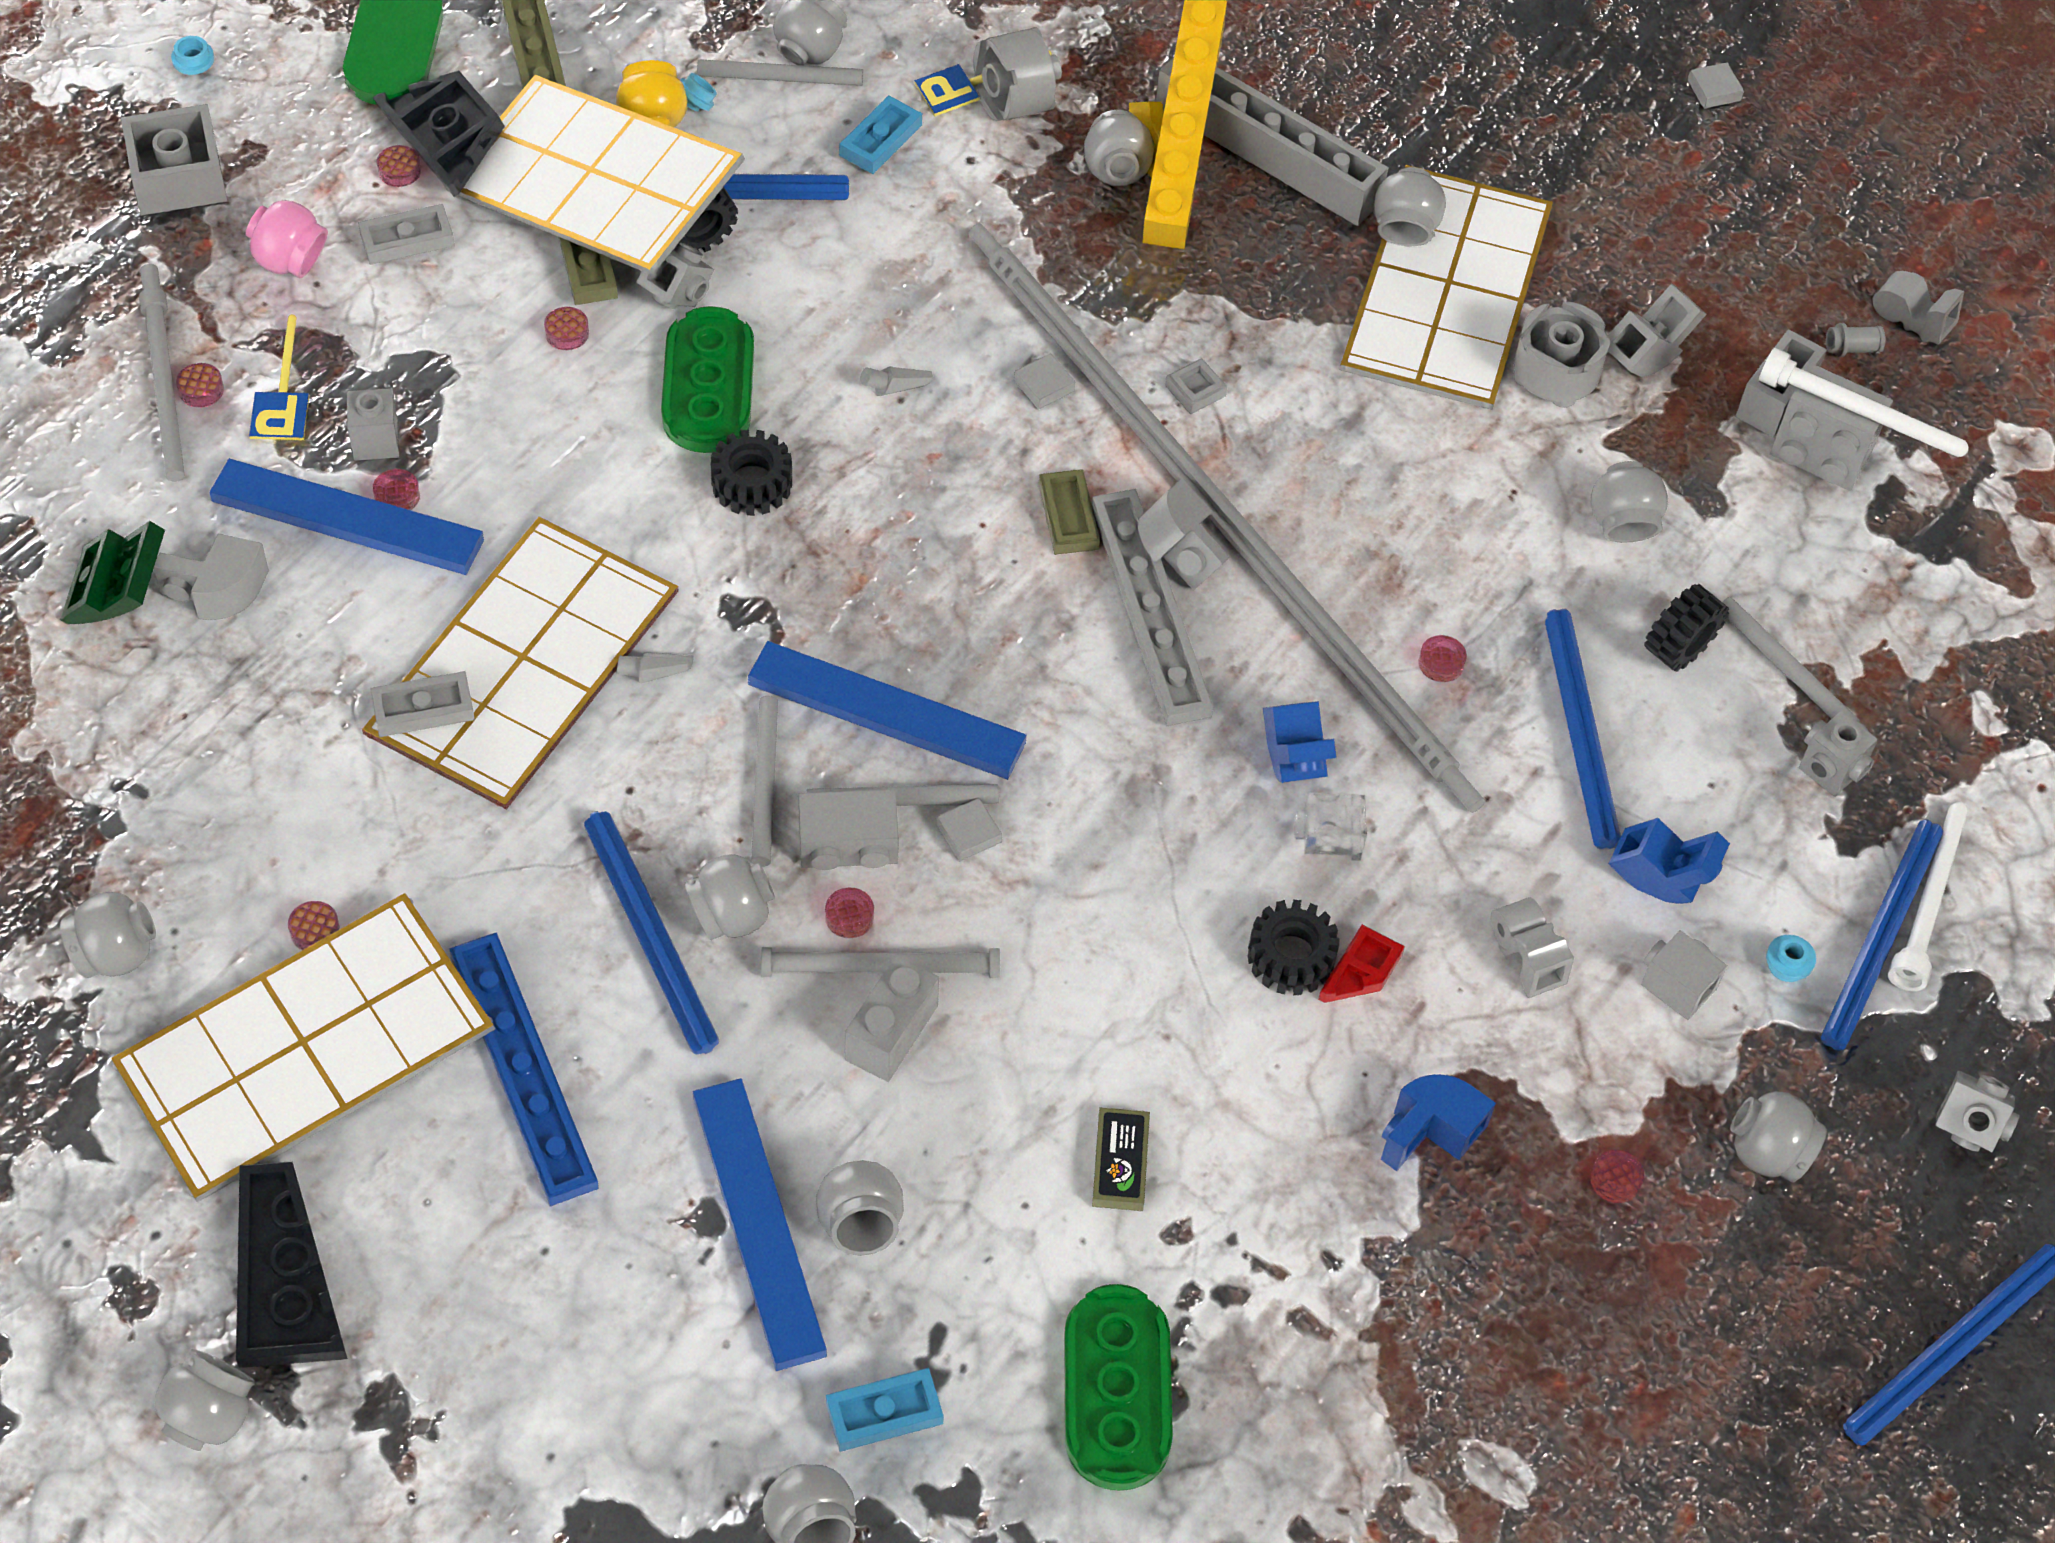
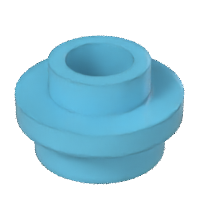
M185 36L175 43L171 59L177 71L183 74L196 75L207 71L213 65L214 53L211 46L199 36Z
M690 73L686 79L681 78L680 81L683 83L686 91L687 106L697 112L700 109L710 111L714 106L713 99L717 95L716 90L705 79L695 73Z
M1781 935L1770 943L1766 952V960L1771 973L1776 978L1785 982H1796L1811 974L1816 964V953L1811 944L1805 939L1796 935ZM1786 953H1791L1795 955L1798 959H1792L1788 957Z

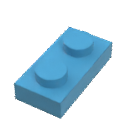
M888 95L839 144V156L874 174L922 126L923 113Z
M929 1368L826 1395V1406L839 1452L943 1425L944 1415Z

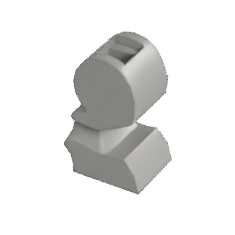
M1896 271L1874 294L1872 300L1875 311L1881 317L1891 322L1902 321L1906 331L1912 330L1918 333L1923 342H1933L1939 345L1958 323L1964 291L1957 289L1947 290L1934 303L1931 301L1924 277L1914 272Z
M1531 897L1492 910L1491 925L1499 943V949L1504 956L1520 953L1523 958L1522 970L1519 976L1527 998L1566 985L1574 956L1567 945L1566 939L1554 933L1552 923H1546L1545 916L1538 903Z

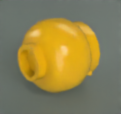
M647 60L632 63L624 68L622 71L623 81L616 94L617 106L671 127H676L685 117L688 102L684 85L677 78L676 67L664 61Z

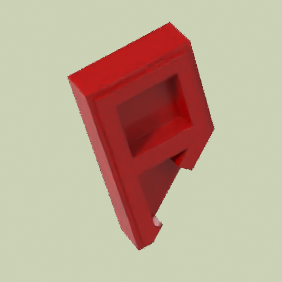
M1361 924L1321 989L1318 1000L1327 1003L1381 991L1401 959L1405 946Z

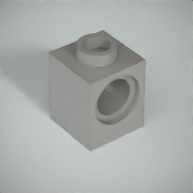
M393 388L347 391V427L354 461L400 458L399 422Z

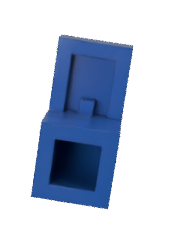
M1319 701L1264 707L1263 715L1267 746L1277 779L1284 783L1328 777L1326 759L1337 757L1334 739H1323Z
M1655 818L1625 828L1608 864L1631 886L1641 892L1668 903H1691L1700 884L1710 883L1721 872L1722 860L1730 843L1718 831L1683 842L1659 818Z
M1433 1074L1414 1079L1400 1090L1394 1110L1395 1116L1388 1123L1381 1136L1386 1140L1380 1160L1395 1171H1398L1426 1137L1460 1160L1488 1127L1496 1102L1472 1085L1453 1076Z

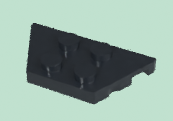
M459 70L441 75L433 81L424 80L409 85L411 93L390 100L385 92L373 97L379 109L453 197L461 192L505 127L498 114Z

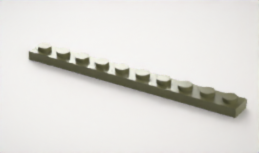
M501 0L522 90L534 75L566 86L545 1ZM558 236L574 304L581 305L617 299V285L610 257Z

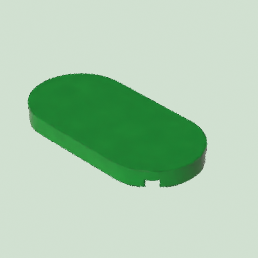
M360 0L343 61L345 83L349 90L351 88L355 91L356 97L366 103L377 105L373 99L377 94L385 92L390 100L411 93L409 85L428 80L444 17L442 0Z
M715 306L695 308L686 312V317L678 323L676 319L668 329L661 403L662 424L667 436L675 444L686 450L698 453L716 452V445L720 441L727 444L728 435L734 433L736 438L739 439L741 438V430L749 429L752 407L754 335L747 322L745 324L738 319V314Z
M1122 1284L1103 1285L1088 1292L1085 1298L1080 1300L1077 1305L1075 1304L1069 1312L1064 1331V1423L1066 1452L1073 1467L1083 1478L1098 1487L1108 1490H1131L1152 1481L1164 1468L1173 1440L1169 1323L1159 1305L1156 1306L1154 1302L1149 1300L1147 1294L1135 1287Z

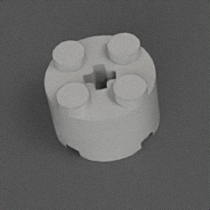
M1037 27L990 37L977 43L973 58L974 76L982 74L984 88L977 90L986 112L993 120H1012L1050 111L1055 108V80L1061 78V64L1056 55H1050L1043 41L1041 31Z
M1563 302L1562 307L1548 308L1549 303L1532 310L1524 321L1514 359L1513 375L1516 383L1525 387L1532 394L1552 401L1558 407L1567 408L1574 405L1576 400L1589 395L1596 388L1609 349L1610 338L1607 337L1604 330L1606 325L1602 318L1588 307L1574 302Z

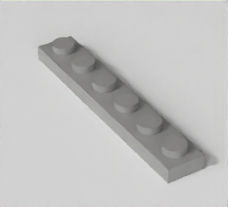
M1136 489L1093 496L1092 509L1166 726L1212 718L1213 705L1162 561L1159 559L1155 562L1151 558L1139 535L1138 522L1144 514V510Z

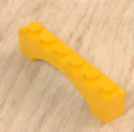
M1184 0L1144 218L1143 243L1185 250L1208 108L1225 26L1227 0Z

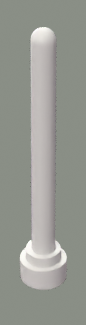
M1777 348L1772 349L1761 371L1759 381L1775 388L1778 384L1784 387L1787 384H1791L1953 456L1962 457L1968 452L1969 447L1965 440L1797 368V362L1790 359L1791 355Z
M1960 801L1953 802L1948 808L1942 828L1943 834L1935 851L1907 947L1895 954L1891 962L1888 978L1892 984L1903 990H1923L1929 980L1932 966L1926 951L1968 813L1967 806Z

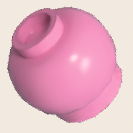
M289 200L274 202L269 208L263 205L260 206L252 216L246 229V236L251 238L249 247L251 254L260 266L272 273H291L298 278H303L314 266L328 235V230L317 224L316 218L309 209Z

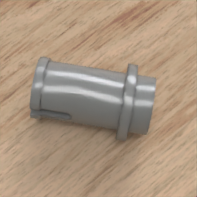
M1837 323L1835 327H1830L1826 334L1827 351L1835 353L1837 357H1844L1846 353L1880 354L1885 346V332L1882 326L1847 327L1845 323Z

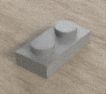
M443 204L358 222L361 239L370 265L455 246L453 233Z
M466 671L370 688L379 737L475 720Z

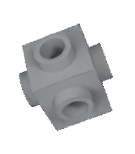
M679 243L678 247L672 250L653 275L642 271L636 283L653 293L652 298L663 306L671 309H676L678 305L696 307L697 303L703 299L709 289V279L714 269L701 261L703 254L687 244Z
M1840 711L1828 723L1820 720L1809 731L1804 739L1808 747L1799 769L1836 797L1853 780L1856 783L1859 782L1872 768L1875 760L1870 756L1878 739L1863 724L1854 721L1844 712Z
M1958 1070L1937 1113L1935 1126L1952 1133L1951 1139L1966 1149L1978 1152L1982 1147L1993 1152L1999 1139L2005 1142L2009 1141L2020 1115L2013 1112L2015 1096L2008 1093L2010 1088L2006 1084L1986 1075H1981L1978 1080ZM1974 1112H1984L1985 1115H1978Z

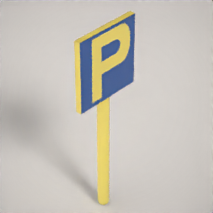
M960 64L914 80V83L936 117L980 100L973 86L983 83L982 74L968 79Z
M293 314L289 315L287 320L279 391L255 392L249 432L250 439L304 440L309 393H287L297 320Z

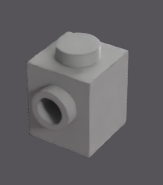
M1679 930L1668 943L1659 940L1649 951L1643 961L1648 968L1641 985L1685 1019L1689 1020L1717 990L1728 965L1714 956L1704 943L1690 938Z

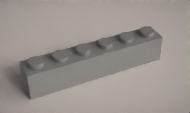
M1174 57L1159 70L1156 102H1162L1163 110L1165 109ZM1216 67L1204 135L1354 225L1359 226L1374 211V199L1377 188L1387 178L1389 167Z

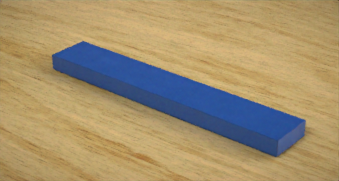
M230 458L227 460L209 492L211 501L214 503L463 575H467L484 542L483 531Z
M770 641L766 642L748 675V685L1007 780L1026 744L1027 734Z
M497 932L449 948L455 968L487 1016L493 1020L495 1030L483 1036V1039L550 1207L599 1189L597 1177Z
M742 1078L693 1091L694 1104L775 1371L826 1358L827 1349Z

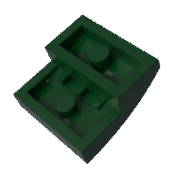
M148 521L125 538L107 529L85 544L60 620L68 625L99 622L121 616L143 605L165 529Z

